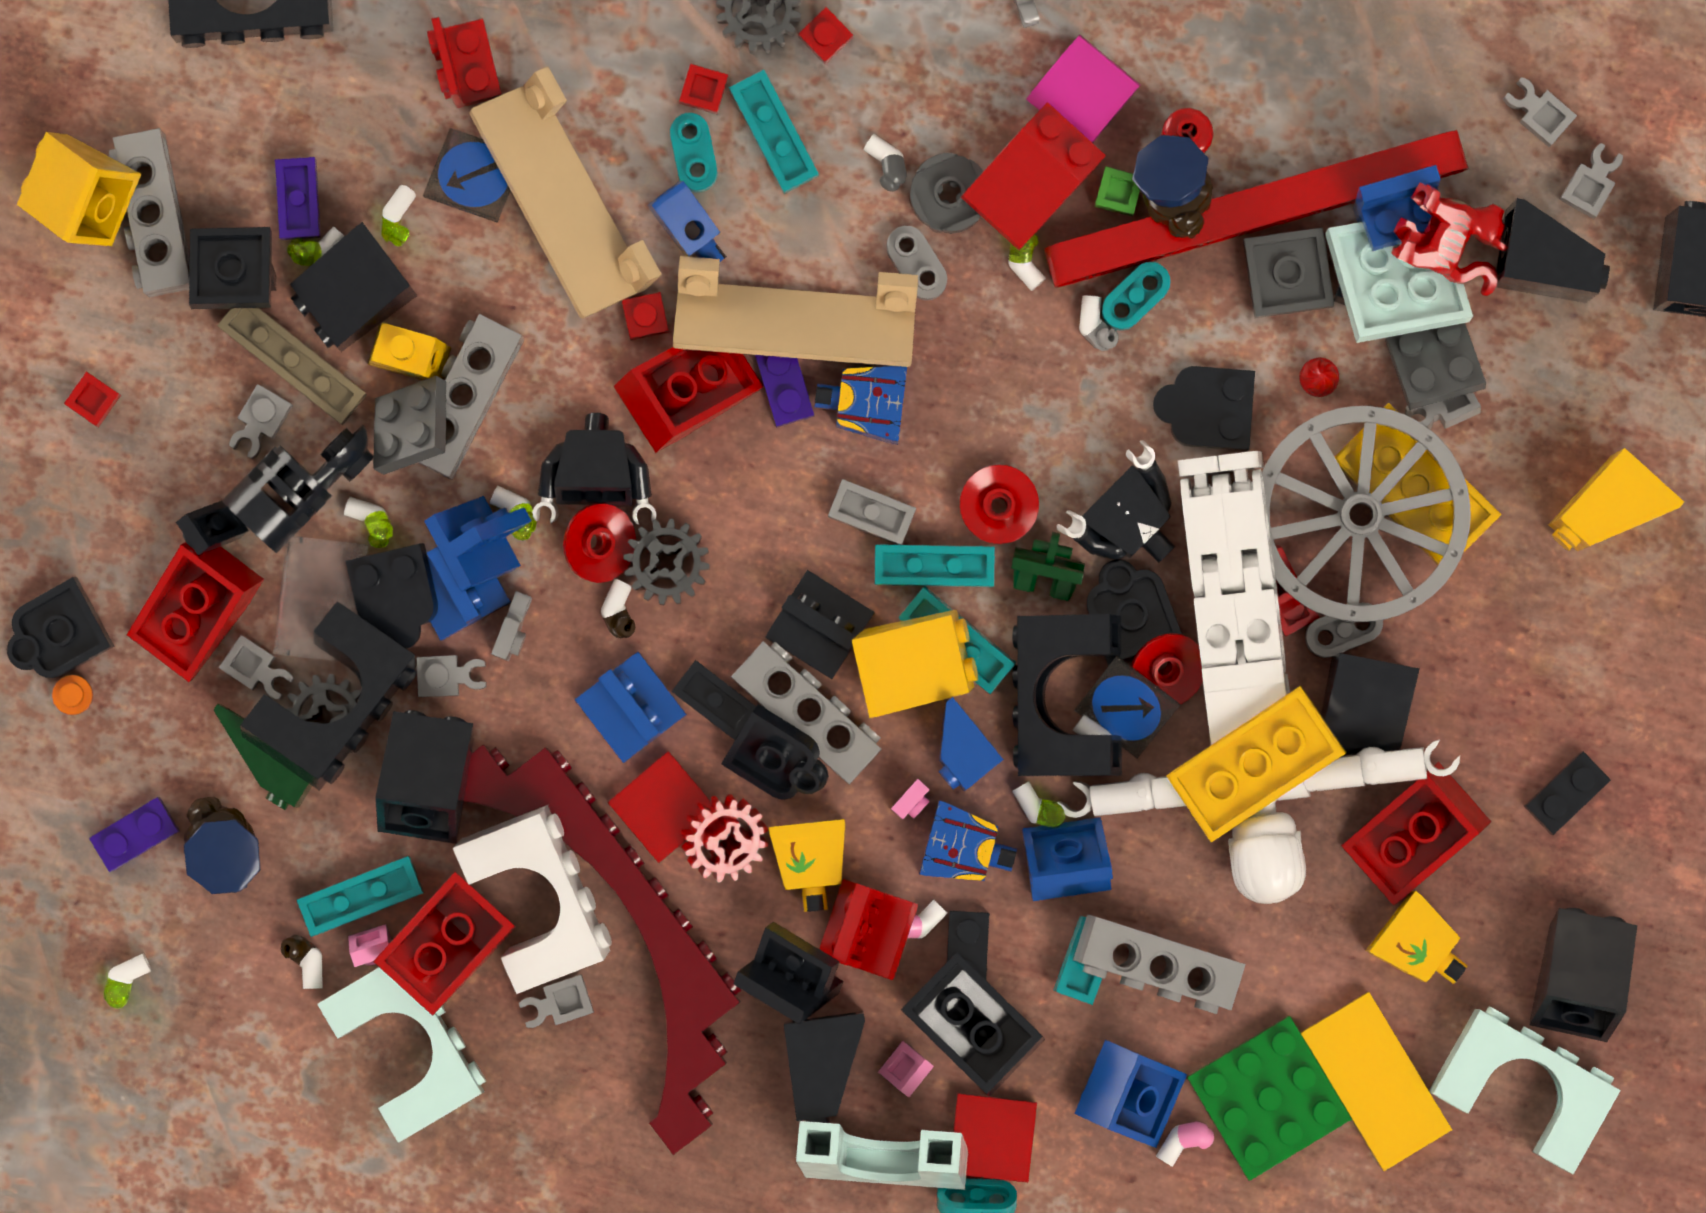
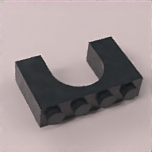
M168 0L170 35L176 43L181 42L182 47L185 48L203 47L206 45L205 41L221 40L223 45H238L245 43V38L261 37L262 42H279L285 40L284 35L300 34L301 39H319L324 37V32H333L331 0H276L267 9L254 14L231 12L222 7L216 0Z
M338 601L313 631L314 644L347 666L358 678L362 689L355 707L346 716L337 721L316 724L300 719L264 694L240 724L241 734L244 739L319 791L326 782L333 784L345 767V764L342 762L350 751L356 753L360 750L369 736V733L366 732L375 719L379 722L384 719L393 705L391 698L399 688L403 691L407 689L417 674V671L414 669L416 667L415 655Z
M1113 614L1017 616V625L1013 627L1012 641L1014 648L1018 649V665H1015L1013 668L1012 678L1014 687L1018 689V705H1015L1013 708V724L1018 729V744L1013 749V763L1015 768H1018V776H1122V736L1069 734L1052 721L1045 704L1047 682L1054 670L1063 662L1076 657L1121 656V616Z

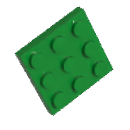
M1290 1016L1285 1017L1186 1077L1248 1181H1251L1352 1120Z

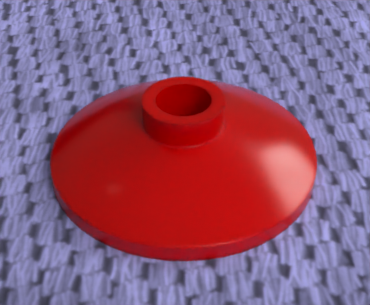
M991 465L980 469L968 479L960 496V513L964 524L974 536L991 544H1007L1022 538L1034 525L1039 512V497L1033 482L1022 471L1008 465ZM1001 498L1006 502L1007 507L1004 512L996 513L992 510L991 503L994 499Z
M596 503L584 507L573 516L565 531L563 549L569 567L578 577L594 583H604L617 578L631 563L623 559L624 555L634 554L635 549L628 543L629 539L636 540L634 526L625 512L616 506ZM595 535L597 543L595 547L591 548V538Z
M1170 633L1157 636L1148 641L1137 652L1131 664L1130 677L1140 680L1154 692L1159 701L1160 709L1179 706L1188 701L1199 690L1203 682L1199 645L1191 638L1182 634ZM1168 661L1167 666L1163 670H1158L1163 663ZM1139 697V699H1140L1143 703H1145L1146 705H1148V706H1150V707H1154L1153 705L1149 704L1148 702L1144 701L1143 699H1141V698Z

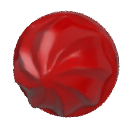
M1321 357L1307 361L1299 375L1301 387L1307 394L1313 397L1328 396L1337 388L1339 383V371L1332 361Z

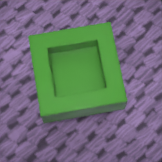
M1105 166L1094 207L1133 217L1140 189L1132 180L1133 174Z

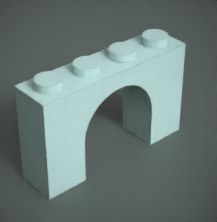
M380 967L317 1004L337 1039L384 1013L408 1015L417 1020L427 1031L432 1043L433 1055L426 1076L416 1086L378 1108L398 1143L485 1092L481 1084L486 1082L483 1073L475 1061L468 1064L461 1052L466 1047L462 1037L454 1026L448 1029L441 1018V1015L446 1013L444 1007L442 1006L432 1016Z
M1490 1006L1486 1012L1475 1009L1430 1087L1429 1092L1468 1114L1486 1081L1500 1065L1515 1059H1530L1537 1062L1548 1071L1554 1081L1557 1091V1104L1551 1120L1532 1152L1566 1172L1574 1174L1621 1091L1611 1085L1614 1078L1594 1066L1590 1072L1576 1065L1580 1059L1579 1057L1559 1046L1553 1052L1541 1045L1545 1039L1544 1037L1524 1026L1521 1032L1506 1025L1510 1018Z
M800 1121L796 1162L806 1178L965 1190L968 1148L962 1133L921 1130L919 1141L892 1142L849 1135L843 1131L840 1124Z

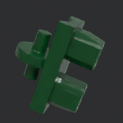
M1052 531L1050 542L1034 539L1032 550L1015 547L1011 569H1014L1013 588L1034 592L1037 577L1041 575L1053 578L1049 596L1070 601L1076 585H1081L1085 563L1070 560L1073 548L1059 545L1060 533Z

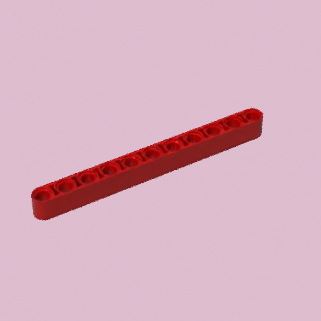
M1449 131L1211 199L1210 208L1202 214L1204 218L1203 228L1192 239L1188 237H1174L1170 234L1168 226L1156 223L1151 217H1147L1048 246L1044 249L1054 287H1063L1354 204L1359 187L1434 165L1437 166L1440 178L1442 179L1464 172L1469 167L1458 131Z

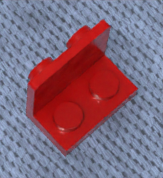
M439 17L432 18L434 29L427 31V36L435 60L442 61L443 68L436 69L445 99L452 98L456 108L501 96L502 92L483 18L444 28Z

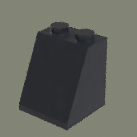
M1517 198L1505 210V229L1501 240L1508 248L1506 251L1499 250L1496 264L1498 282L1496 288L1583 303L1590 301L1599 294L1601 289H1606L1610 266L1604 265V252L1525 199Z
M1685 201L1684 206H1678L1665 217L1654 311L1706 318V203Z
M363 222L352 229L290 284L296 292L291 297L293 303L304 317L309 313L314 316L320 324L314 331L326 347L330 348L332 345H335L341 352L417 297V294Z
M1342 653L1332 656L1321 716L1346 751V754L1343 756L1357 755L1362 749L1368 747H1378L1384 751L1401 750L1420 668Z
M408 710L404 713L393 711L375 797L377 832L457 844L474 741L473 723H467L465 720L453 716L445 717L444 719L429 717L415 710Z
M1559 908L1549 926L1529 1025L1608 1042L1627 1010L1637 925L1626 923L1624 919L1615 916L1603 918L1589 915L1579 908Z
M864 1011L808 1018L801 1024L795 1021L784 1022L797 1121L830 1123V1117L837 1116L864 1027Z

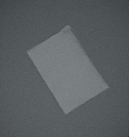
M293 536L286 543L274 655L338 661L314 644L313 631L337 601L357 614L345 561L367 556L368 545Z

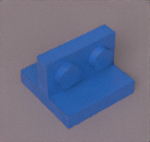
M1436 165L1359 187L1353 211L1357 223L1363 222L1372 252L1402 243L1393 232L1401 217L1415 223L1417 231H1424L1432 215L1421 209L1411 197L1419 182L1425 185L1429 184L1438 190L1441 178Z
M482 496L436 513L424 522L462 592L510 573L521 566L506 537L530 523L531 519L525 508L511 513L508 512L507 508H502L493 513L487 500Z
M436 547L427 552L438 600V611L431 624L441 641L511 603L498 578L461 592L439 548Z
M636 652L614 670H608L598 678L599 681L575 699L623 763L687 715L639 652Z
M1101 817L1022 829L1033 901L1112 890V866Z

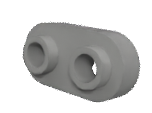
M912 226L896 228L887 240L889 258L899 274L918 275V299L928 301L938 298L944 292L947 285V274L921 231ZM903 239L912 240L914 243L913 250L903 252L899 248L900 241ZM925 272H930L934 275L935 282L929 286L923 285L920 281V276Z
M1362 602V603H1359V606L1372 605V604ZM1324 616L1312 622L1305 633L1306 646L1311 653L1318 657L1328 658L1374 640L1382 631L1383 620L1369 622L1368 628L1361 631L1355 627V622ZM1323 630L1328 631L1332 636L1331 643L1326 646L1318 641V634Z

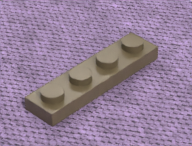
M259 308L230 309L217 325L341 425L347 421L367 396L363 390Z

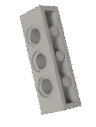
M160 128L113 137L115 149L109 150V157L135 171L142 166L152 168L150 181L143 185L137 184L126 210L130 226L124 227L126 243L129 250L135 249L138 265L132 266L135 286L137 289L143 288V293L149 298L189 290L190 256L166 135ZM151 204L158 205L160 208L158 219L153 223H143L141 219L143 209ZM157 243H165L168 248L167 256L160 262L150 261V248Z
M481 314L478 315L475 322L472 320L467 322L459 338V341L464 344L458 356L451 355L441 373V376L446 378V420L454 424V434L449 440L445 441V453L418 462L453 480L524 342L521 334ZM479 350H485L491 355L489 366L483 370H475L470 366L472 354ZM466 385L471 387L473 391L471 401L463 406L454 404L452 401L454 389L458 386Z
M763 641L731 678L764 708L812 737L818 744L820 750L819 758L850 785L882 750L876 744L881 737L864 722L857 727L849 720L847 716L851 710L836 696L827 700L817 690L822 684L805 668L800 674L788 664L793 657L779 644L774 642L769 647ZM778 672L787 674L791 679V688L783 695H776L768 688L770 677ZM812 699L819 703L821 713L815 721L806 722L798 716V706L802 701ZM843 726L849 731L851 738L846 747L836 749L829 745L827 734L831 728Z
M1088 914L1073 959L1084 964L1082 972L1104 979L1107 972L1115 973L1122 976L1120 984L1142 991L1145 983L1159 987L1158 996L1180 1002L1182 995L1196 999L1195 1008L1214 1014L1218 1013L1219 1007L1232 1010L1246 965ZM1124 943L1128 947L1129 956L1123 964L1117 965L1113 960V951L1118 945ZM1162 955L1166 961L1165 971L1160 976L1154 977L1150 971V964L1155 957ZM1199 967L1203 973V980L1198 987L1192 989L1187 981L1188 974L1192 969Z

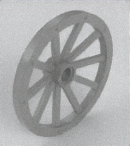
M1350 406L1324 412L1304 422L1288 434L1271 454L1262 471L1276 581L1291 597L1317 613L1352 622H1372L1399 616L1416 608L1432 597L1447 582L1461 560L1466 547L1471 520L1469 492L1464 475L1452 452L1444 442L1429 428L1405 414L1373 406ZM1364 423L1357 492H1354L1321 432L1339 425ZM1376 424L1401 431L1416 440L1417 443L1371 494L1369 489ZM1308 439L1314 445L1342 494L1343 500L1280 472L1289 457ZM1427 450L1442 469L1449 489L1382 504L1383 498ZM1274 484L1337 511V514L1271 528L1270 502ZM1453 501L1454 519L1449 544L1384 518V516ZM1364 504L1370 508L1372 519L1368 525L1357 526L1351 521L1349 513L1352 506ZM1340 526L1341 529L1297 578L1294 577L1281 559L1274 540ZM1378 530L1442 555L1443 558L1433 573L1421 585L1413 589ZM1351 536L1352 548L1347 604H1342L1314 593L1306 585ZM1365 538H1368L1403 595L1402 597L1382 604L1359 606Z

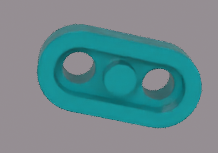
M696 113L681 114L673 121L670 128V137L679 180L684 181L691 192H705L715 184L718 176L709 126L706 120ZM686 126H694L697 129V134L694 138L687 139L682 135V131ZM700 164L704 166L705 173L701 177L692 176L690 169L693 165Z
M1146 262L1139 265L1104 300L1102 317L1105 323L1119 331L1134 327L1167 294L1171 280L1166 268L1156 262ZM1153 277L1157 282V287L1154 290L1145 289L1142 284L1144 278ZM1118 304L1127 306L1129 310L1128 316L1124 318L1117 317L1114 313V307Z
M966 1178L965 1190L938 1188L937 1208L940 1213H1014L1017 1208V1191L1011 1183L1004 1180Z

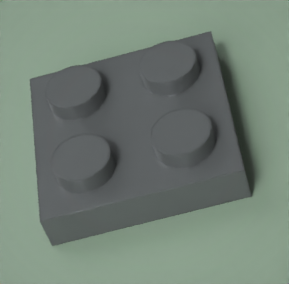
M1323 227L1245 238L1243 240L1254 319L1334 307Z
M1465 323L1386 337L1385 342L1409 410L1486 389V380Z
M434 376L375 398L374 470L385 475L445 453V380Z

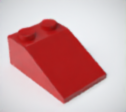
M1047 102L964 192L961 198L1020 251L1091 175L1106 155Z
M672 347L631 369L613 387L649 444L657 453L760 391L764 386L743 354Z
M184 542L178 548L128 631L127 636L186 681L190 682L244 613L264 578L223 547L197 555L195 550Z
M1439 761L1434 765L1438 769H1445ZM1427 771V779L1416 780L1341 846L1392 905L1395 906L1479 835L1492 821L1451 775L1436 776Z
M454 872L373 962L433 1016L514 931L516 926L470 884L468 885L459 874Z

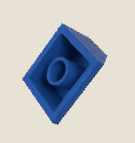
M952 697L945 703L939 756V761L944 767L938 772L953 790L960 786L963 791H966L1004 759Z
M1105 1040L1074 1114L1106 1129L1157 1148L1187 1074Z

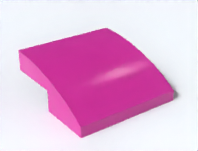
M1079 35L1046 73L1026 100L1038 110L1048 102L1093 143L1141 84L1083 36Z

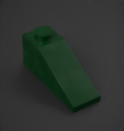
M217 703L213 711L260 787L268 791L265 798L284 810L287 809L289 804L299 808L312 785L244 739L241 734L240 724L245 718L224 705Z

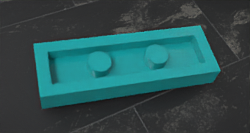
M765 70L729 87L782 192L786 194L819 177L814 163Z
M875 545V585L994 587L995 547Z
M924 586L898 618L901 621L952 611L953 609ZM965 620L969 631V642H965L968 658H974L978 671V681L975 682L991 694L1017 662Z
M407 856L297 899V903L311 937H314L421 895L424 891L411 857Z

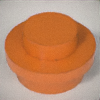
M68 675L61 678L55 684L52 698L58 710L68 715H77L89 708L93 700V691L89 682L77 675Z

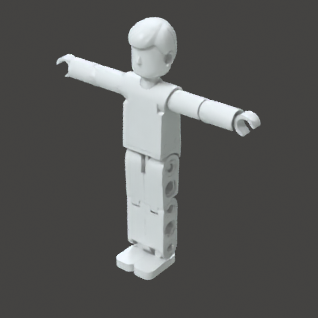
M1261 451L1178 461L1180 477H1194L1195 481L1193 489L1189 478L1181 479L1180 486L1191 580L1195 596L1194 606L1211 745L1290 693L1288 674H1285V651L1262 471L1259 469L1264 468ZM1256 469L1252 471L1253 482L1248 479L1247 470ZM1225 472H1234L1235 481L1233 484H1231L1230 474ZM1216 474L1212 476V487L1208 482V475ZM1436 740L1425 751L1424 747L1384 751L1378 747H1368L1362 749L1357 755L1341 756L1232 829L1233 838L1228 839L1235 886L1243 896L1251 901L1261 904H1272L1292 896L1300 890L1304 883L1306 863L1301 844V831H1296L1295 822L1289 814L1276 812L1275 803L1277 800L1311 797L1310 792L1316 790L1324 791L1365 786V783L1375 785L1427 779V769L1436 776H1447L1457 769L1460 763V755L1449 768H1436L1430 760L1432 750L1436 748L1440 741ZM1149 773L1134 775L1129 781L1096 784L1093 786H1089L1084 782L1074 781L1073 784L1082 790L1087 798L1085 807L1079 811L1070 809L1062 801L1057 802L1063 814L1073 818L1084 816L1091 810H1093L1094 816H1103L1142 810L1147 811L1154 807L1156 809L1186 806L1167 777L1156 778Z

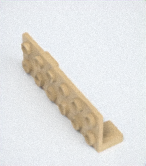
M547 66L534 72L523 86L473 107L469 114L580 318L584 319L646 290L662 274L643 240L629 247L626 246L555 115L567 100L550 68Z
M680 256L678 296L673 334L674 348L901 367L911 366L918 275L879 272L877 296H862L719 284L720 259Z

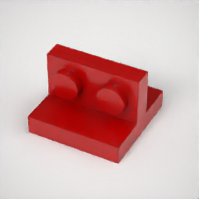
M843 879L819 949L840 961L839 963L894 980L919 904Z

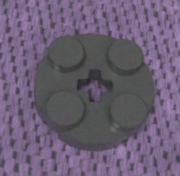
M953 153L938 154L922 163L912 180L910 190L911 206L918 219L937 233H959L975 225L981 216L961 196L982 174L983 170L971 159L968 160L963 156ZM949 183L951 188L959 187L961 193L956 195L957 202L950 204L948 200H940L938 195L943 192V184Z

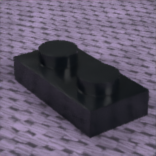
M222 500L187 513L176 522L183 533L184 540L195 550L197 555L236 541L249 532L246 525Z
M696 660L671 691L734 740H736L756 707Z
M1582 751L1524 807L1551 835H1554L1604 788L1611 779Z
M949 911L947 961L957 952L986 980L990 913Z

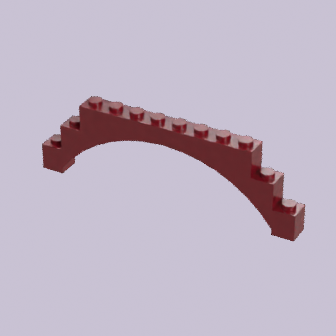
M482 745L471 754L464 801L482 804L510 813L516 817L548 805L551 814H557L564 829L563 842L588 862L610 885L640 930L651 954L659 979L667 1021L668 1054L665 1086L658 1116L651 1120L649 1124L674 1155L713 1125L709 1119L714 1114L712 1109L700 1094L693 1098L689 1092L727 1063L722 1057L728 1052L714 1033L707 1037L703 1031L741 1002L736 995L742 990L733 984L734 979L728 972L722 976L712 964L717 960V957L704 940L697 944L690 936L688 931L693 928L692 924L679 908L674 912L671 911L664 901L669 896L667 891L655 876L648 880L639 869L645 864L642 858L631 845L624 849L615 836L621 831L607 813L601 817L591 805L596 801V798L583 781L576 785L569 777L567 772L572 767L559 750L551 753L545 747L508 775L505 769L510 764L497 747L490 751L487 746Z

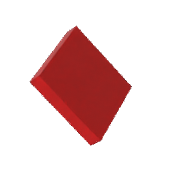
M669 751L607 802L658 863L662 862L686 841L681 835V830L691 828L692 826L686 819L688 814L696 817L700 814L697 804L702 803L706 808L712 806L709 798Z
M957 1093L953 1132L962 1133L968 1148L966 1176L1029 1182L1037 1102Z

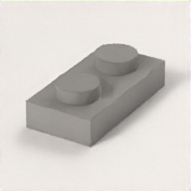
M842 479L828 517L892 543L902 545L916 508Z

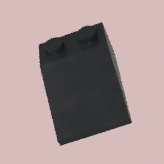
M957 952L901 1009L989 1097L1045 1040Z

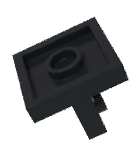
M270 227L190 229L189 306L191 309L271 308V291H276L277 276L272 265V231Z
M807 570L792 595L788 596L781 607L780 614L765 638L773 643L776 642L785 651L832 680L853 648L852 639L865 629L875 612Z
M772 922L765 927L754 960L737 972L733 984L796 1023L801 1024L840 993L844 981L835 976L840 961L777 923Z

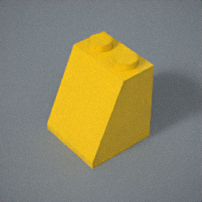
M46 132L36 148V157L29 175L22 183L21 195L17 205L68 243L112 246L141 173L68 134Z
M1624 448L1607 459L1548 525L1554 530L1552 537L1557 543L1568 551L1573 547L1578 552L1680 508L1684 501Z
M957 610L867 628L852 639L869 718L967 694L974 688L973 681H978L977 666L974 658H968L965 642H969V631L965 619H959Z

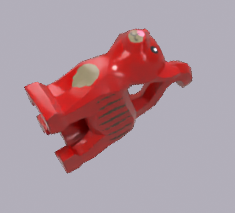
M1419 182L1411 199L1421 209L1432 215L1424 231H1417L1415 223L1401 217L1393 232L1398 236L1402 244L1397 248H1393L1391 254L1414 267L1431 269L1443 275L1450 282L1463 284L1477 276H1481L1484 282L1480 293L1482 296L1490 295L1497 287L1498 273L1492 264L1475 261L1462 269L1458 267V264L1471 234L1483 244L1501 251L1507 250V245L1501 240L1505 229L1502 220L1504 209L1494 203L1487 207L1474 208L1459 199L1440 198V192L1436 188Z

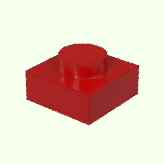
M825 7L798 33V38L826 65L853 39V34Z
M690 64L679 104L717 115L729 78L728 74Z
M661 292L622 301L630 340L669 333Z
M86 371L64 404L99 428L121 395Z

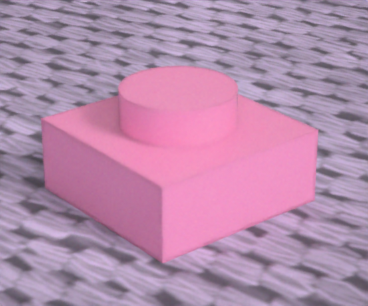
M917 779L891 810L902 820L907 814L914 819L930 802L924 796L930 789Z
M386 924L348 936L349 954L354 967L363 964L375 965L373 961L391 942V936Z
M902 1041L878 1073L903 1094L910 1097L934 1066Z

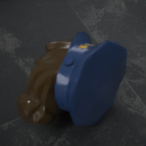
M1161 135L1138 152L1132 180L1143 192L1144 202L1149 215L1156 223L1168 226L1170 234L1174 237H1188L1192 239L1202 230L1204 225L1202 214L1211 206L1213 187L1207 172L1209 158L1191 138Z
M216 797L196 799L188 809L187 818L191 825L184 834L187 875L211 894L240 892L247 888V884L261 870L259 842L255 837L252 826L238 809L222 806Z

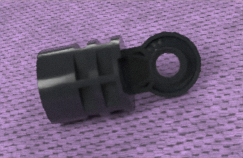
M362 425L353 434L345 428L322 451L320 455L326 462L313 475L281 445L278 448L275 446L222 502L269 548L278 553L332 497L327 490L342 475L349 482L352 481L374 458V455L368 450V434L365 426ZM266 483L293 508L289 513L262 488Z

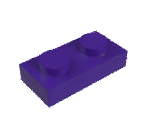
M316 158L275 159L279 238L281 240L321 238Z
M755 355L776 428L814 417L798 358Z
M157 797L89 839L107 870L113 872L180 832L161 798Z

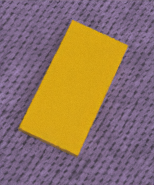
M1390 403L1383 407L1397 411ZM1376 424L1369 493L1372 494L1415 446L1416 440L1401 431ZM1364 427L1335 456L1342 471L1357 486ZM1426 450L1383 498L1381 503L1384 504L1449 489V485L1439 464ZM1466 479L1470 499L1471 520L1464 552L1502 515ZM1452 500L1388 515L1399 525L1449 544L1454 519ZM1420 547L1439 565L1443 558L1442 555Z
M1300 685L1168 773L1166 777L1210 842H1213L1346 754V751Z
M1366 992L1300 1032L1382 1171L1389 1169L1452 1131V1128L1370 992Z

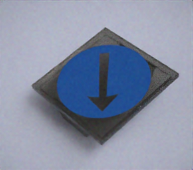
M450 128L423 197L498 223L511 190L484 140Z
M1116 656L1074 711L1081 716L1086 715L1112 735L1122 736V747L1138 758L1181 704L1120 657Z

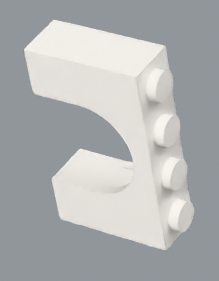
M548 805L464 837L453 847L468 885L508 869L526 868L536 871L548 879L558 894L560 916L556 927L545 934L509 947L501 956L516 994L601 962L611 951L609 946H611L612 941L605 924H599L593 911L596 909L593 894L588 887L583 888L577 874L580 872L577 857L572 850L567 851L562 836H564L562 823L557 814H551Z

